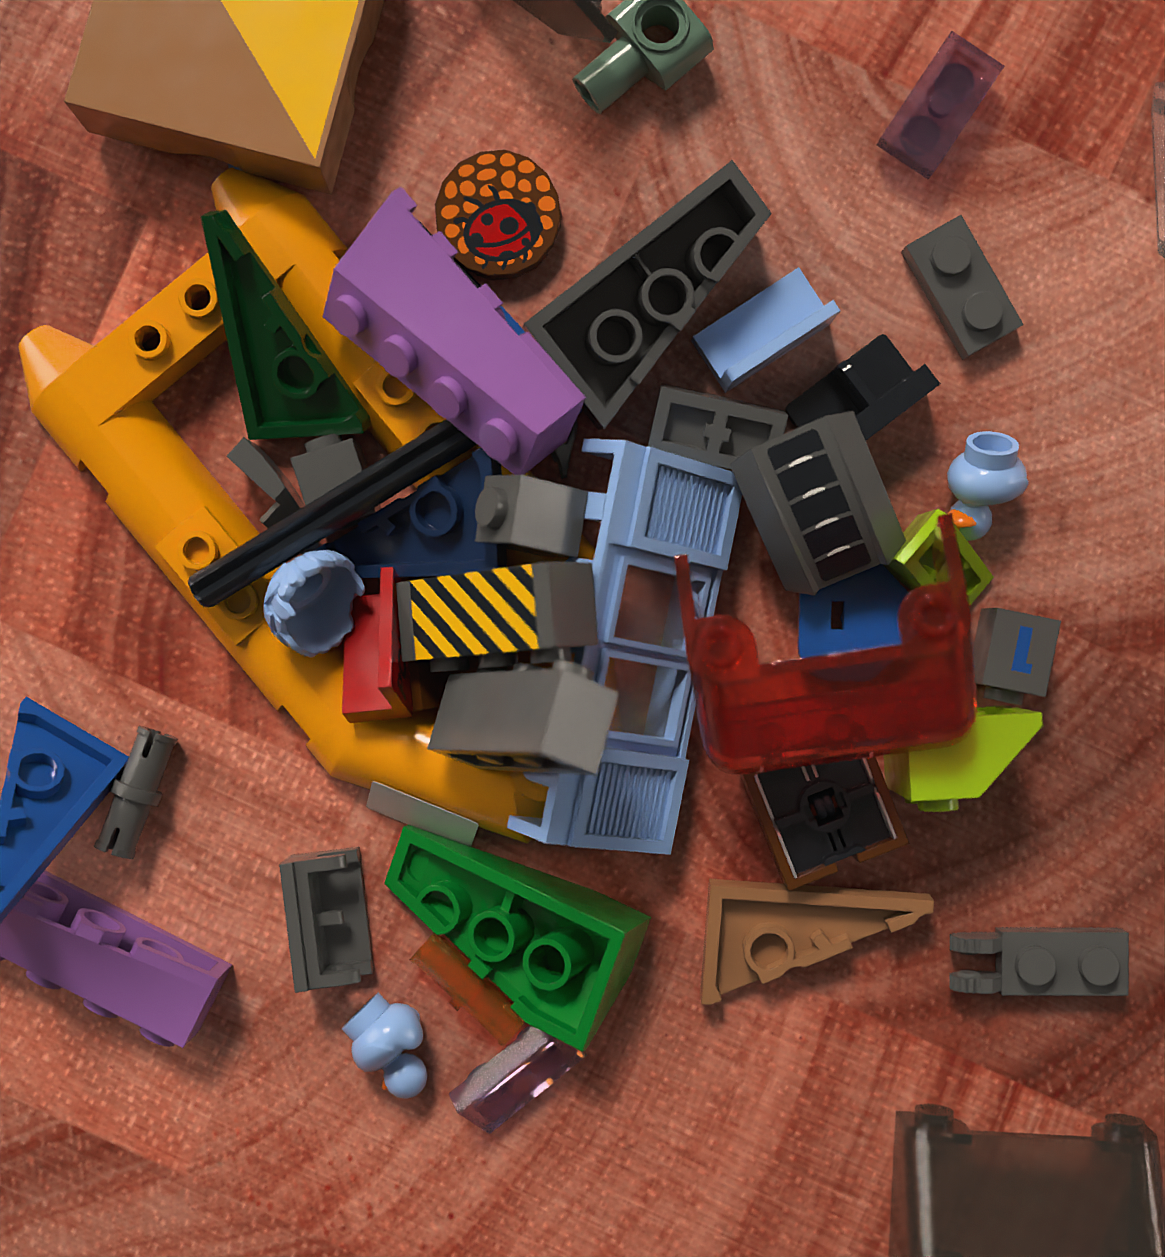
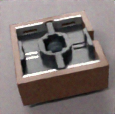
M851 720L737 765L781 880L789 891L839 872L835 863L837 861L852 856L861 863L910 844L861 722Z

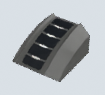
M853 411L828 415L751 448L730 464L785 591L815 595L819 589L879 564L889 565L906 541Z

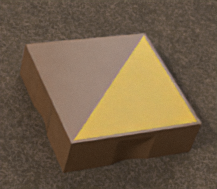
M93 0L64 102L89 133L171 154H193L212 157L231 164L245 173L332 195L355 111L354 97L358 73L362 61L374 41L385 0Z

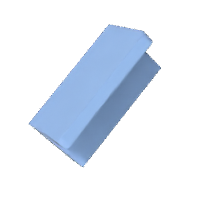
M798 267L694 335L691 342L726 393L829 326L841 310L834 300L823 305Z

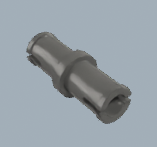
M138 726V734L122 777L114 779L109 791L115 795L99 839L96 840L94 845L96 849L102 852H108V849H112L111 855L126 859H134L135 850L152 806H159L163 793L158 791L173 747L178 741V738L169 734L162 735L160 734L161 731L144 726Z

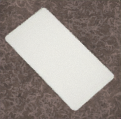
M373 781L371 784L366 805L369 809L462 844L472 845L479 826L478 823Z

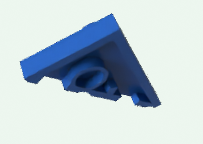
M25 697L20 703L4 787L0 797V924L109 794L113 780L122 777L129 756L28 697Z

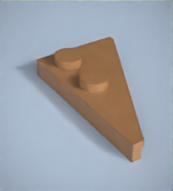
M709 879L700 987L701 1004L712 1005L722 1001V994L759 979L764 984L782 977L792 967H807L853 948L852 942L887 928L892 933L910 926L919 917L933 913L934 900L927 893L803 885L789 891L782 883Z

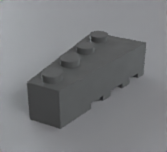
M733 160L523 324L522 329L532 335L586 397L582 410L598 430L605 429L619 411L618 409L644 379L657 359L694 315L696 309L720 281L772 214Z

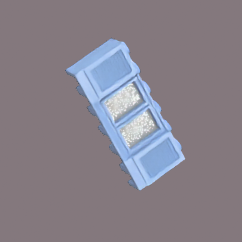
M584 438L582 452L613 460L607 493L588 492L584 519L601 522L594 560L570 557L565 561L592 562L598 645L571 647V653H575L573 663L587 667L595 673L593 682L612 689L619 694L597 775L523 772L527 780L548 787L543 817L509 815L507 828L547 844L671 855L689 760L686 759V752L711 634L723 570L728 569L742 492L733 471L626 440Z

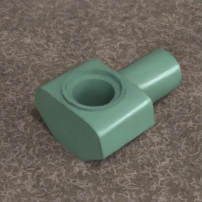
M624 0L604 18L616 41L575 75L572 80L585 102L596 113L601 114L644 76L666 91L714 50L713 39L705 25L683 0ZM661 25L671 30L675 37L666 43L658 44L651 42L645 37L643 32L651 26Z

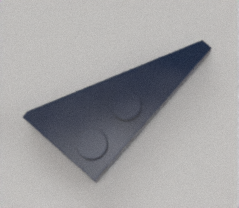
M480 447L472 452V457L442 475L433 476L420 484L415 492L405 498L394 500L376 513L357 523L358 527L334 542L325 543L313 551L330 550L344 555L354 564V571L360 578H380V569L385 567H394L399 577L449 576L507 568L506 548L475 542L478 526L475 516L477 499L484 489L485 476L502 475L501 464L491 458Z

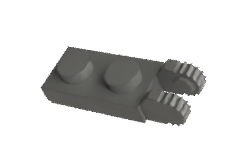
M995 927V932H957L950 934V950L965 955L995 953V971L960 970L950 973L949 987L953 991L973 994H993L999 992L1001 995L1129 996V932L1122 928Z

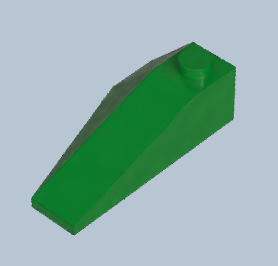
M412 825L403 826L384 883L436 935L444 934L471 960L467 966L482 980L488 977L514 1002L510 1008L522 1020L582 1052L588 1048L628 980L651 920L650 916L595 890Z

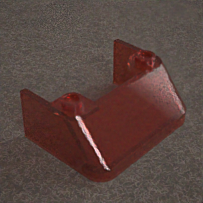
M952 513L938 515L932 549L937 583L918 587L904 598L898 613V630L901 644L759 664L755 637L751 629L743 621L727 615L701 618L698 590L688 554L674 555L686 655L701 736L706 754L714 766L729 774L742 775L944 748L958 744L969 735L977 716L972 619Z

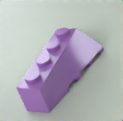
M400 187L392 191L334 268L322 317L331 323L339 333L348 337L382 365L390 375L396 377L428 403L440 416L446 418L479 445L491 458L497 460L514 475H524L567 441L586 397L528 331L518 335L506 322L505 315L500 307L503 302L486 283L478 289L452 260L458 251L440 231L431 236L411 214L417 207V204Z
M47 871L41 874L0 924V961L7 959L26 969V976L40 986L50 989L64 988L84 998V1006L98 1015L108 1018L120 1016L140 1026L139 1031L146 1039L162 1046L170 1047L176 1044L184 1048L199 1032L232 967V964Z

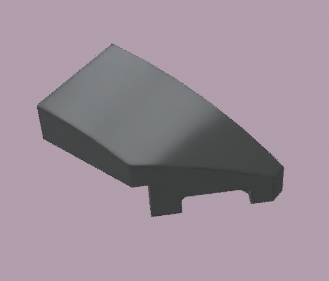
M243 437L229 452L227 457L276 501L260 518L261 523L267 528L272 527L305 506L286 475L257 444ZM320 541L301 552V554L303 555L305 552L313 551L320 547Z

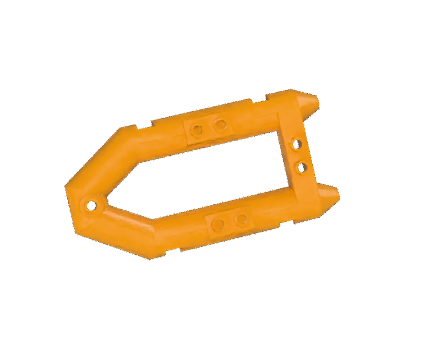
M233 167L218 176L211 186L216 211L227 210L370 416L371 426L368 428V431L389 455L446 420L396 377L390 375L382 365L348 337L339 333L331 323L322 317L334 268L340 262L339 259L346 254L348 248L306 197L264 177L245 173ZM205 254L95 346L49 325L39 326L29 332L20 341L18 348L31 412L80 472L87 467L109 493L105 501L274 708L279 712L285 707L310 738L305 744L329 775L370 790L373 781L472 820L478 823L480 828L528 844L533 838L507 828L509 815L542 818L548 787L527 780L521 771L478 769L428 750V744L439 708L413 711V716L409 718L349 723L342 714L345 636L341 644L337 647H332L328 653H318L314 657H308L285 646L271 632L264 616V597L270 580L279 567L213 607H203L192 594L188 585L190 576L260 534L152 403L156 397L227 340L209 254ZM209 291L210 302L207 307L202 310H193L192 303ZM159 331L160 343L158 347L152 351H145L143 344ZM480 446L472 447L413 484L414 487L417 489L420 484L433 476L442 475L472 457V452L479 449ZM501 464L502 475H514ZM530 470L524 474L525 476L536 478ZM581 533L578 557L575 558L594 560L595 549ZM506 549L507 567L544 562H565L570 558L539 556ZM518 652L519 663L530 664V652ZM571 653L572 661H566V662H571V663H573L575 653ZM610 657L604 686L616 691L613 659ZM554 662L530 665L543 669H552ZM616 702L609 730L621 732L618 702Z

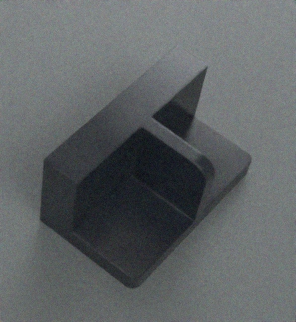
M881 334L849 359L842 361L829 374L785 407V412L789 415L788 418L794 426L799 428L824 416L853 411L866 441L939 386L940 382L926 364L913 371L886 335Z

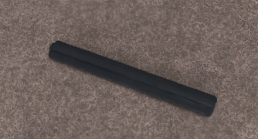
M447 419L190 576L188 585L192 594L203 607L217 605L477 444Z

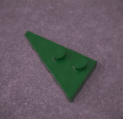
M227 210L210 211L200 216L248 439L364 433L371 426L370 416Z

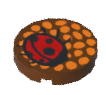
M508 150L482 151L459 162L443 180L435 203L437 232L440 231L458 251L453 259L466 270L489 280L514 279L537 268L548 256V252L553 247L561 227L559 196L548 174L529 157Z

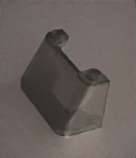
M919 1104L915 1106V1112L896 1111L888 1257H1165V1194L1158 1137L1141 1118L1118 1113L1105 1115V1122L1092 1125L1090 1136L974 1131L970 1130L961 1120L954 1118V1111L952 1109L937 1104Z

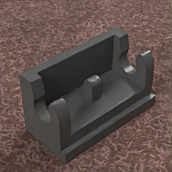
M661 383L648 447L657 448L709 465L732 469L730 464L748 450L783 435L789 415L781 409Z
M343 848L289 856L279 864L295 993L361 982L362 975L373 973L374 962L360 848Z

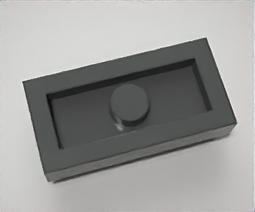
M962 215L906 245L901 251L962 360L1024 325Z

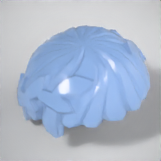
M330 550L305 552L287 564L284 562L272 576L264 597V616L271 632L285 646L308 657H314L318 653H328L332 647L339 646L344 635L352 632L355 627L350 613L353 610V600L357 595L362 596L365 592V586L361 578L354 571V564L344 555Z

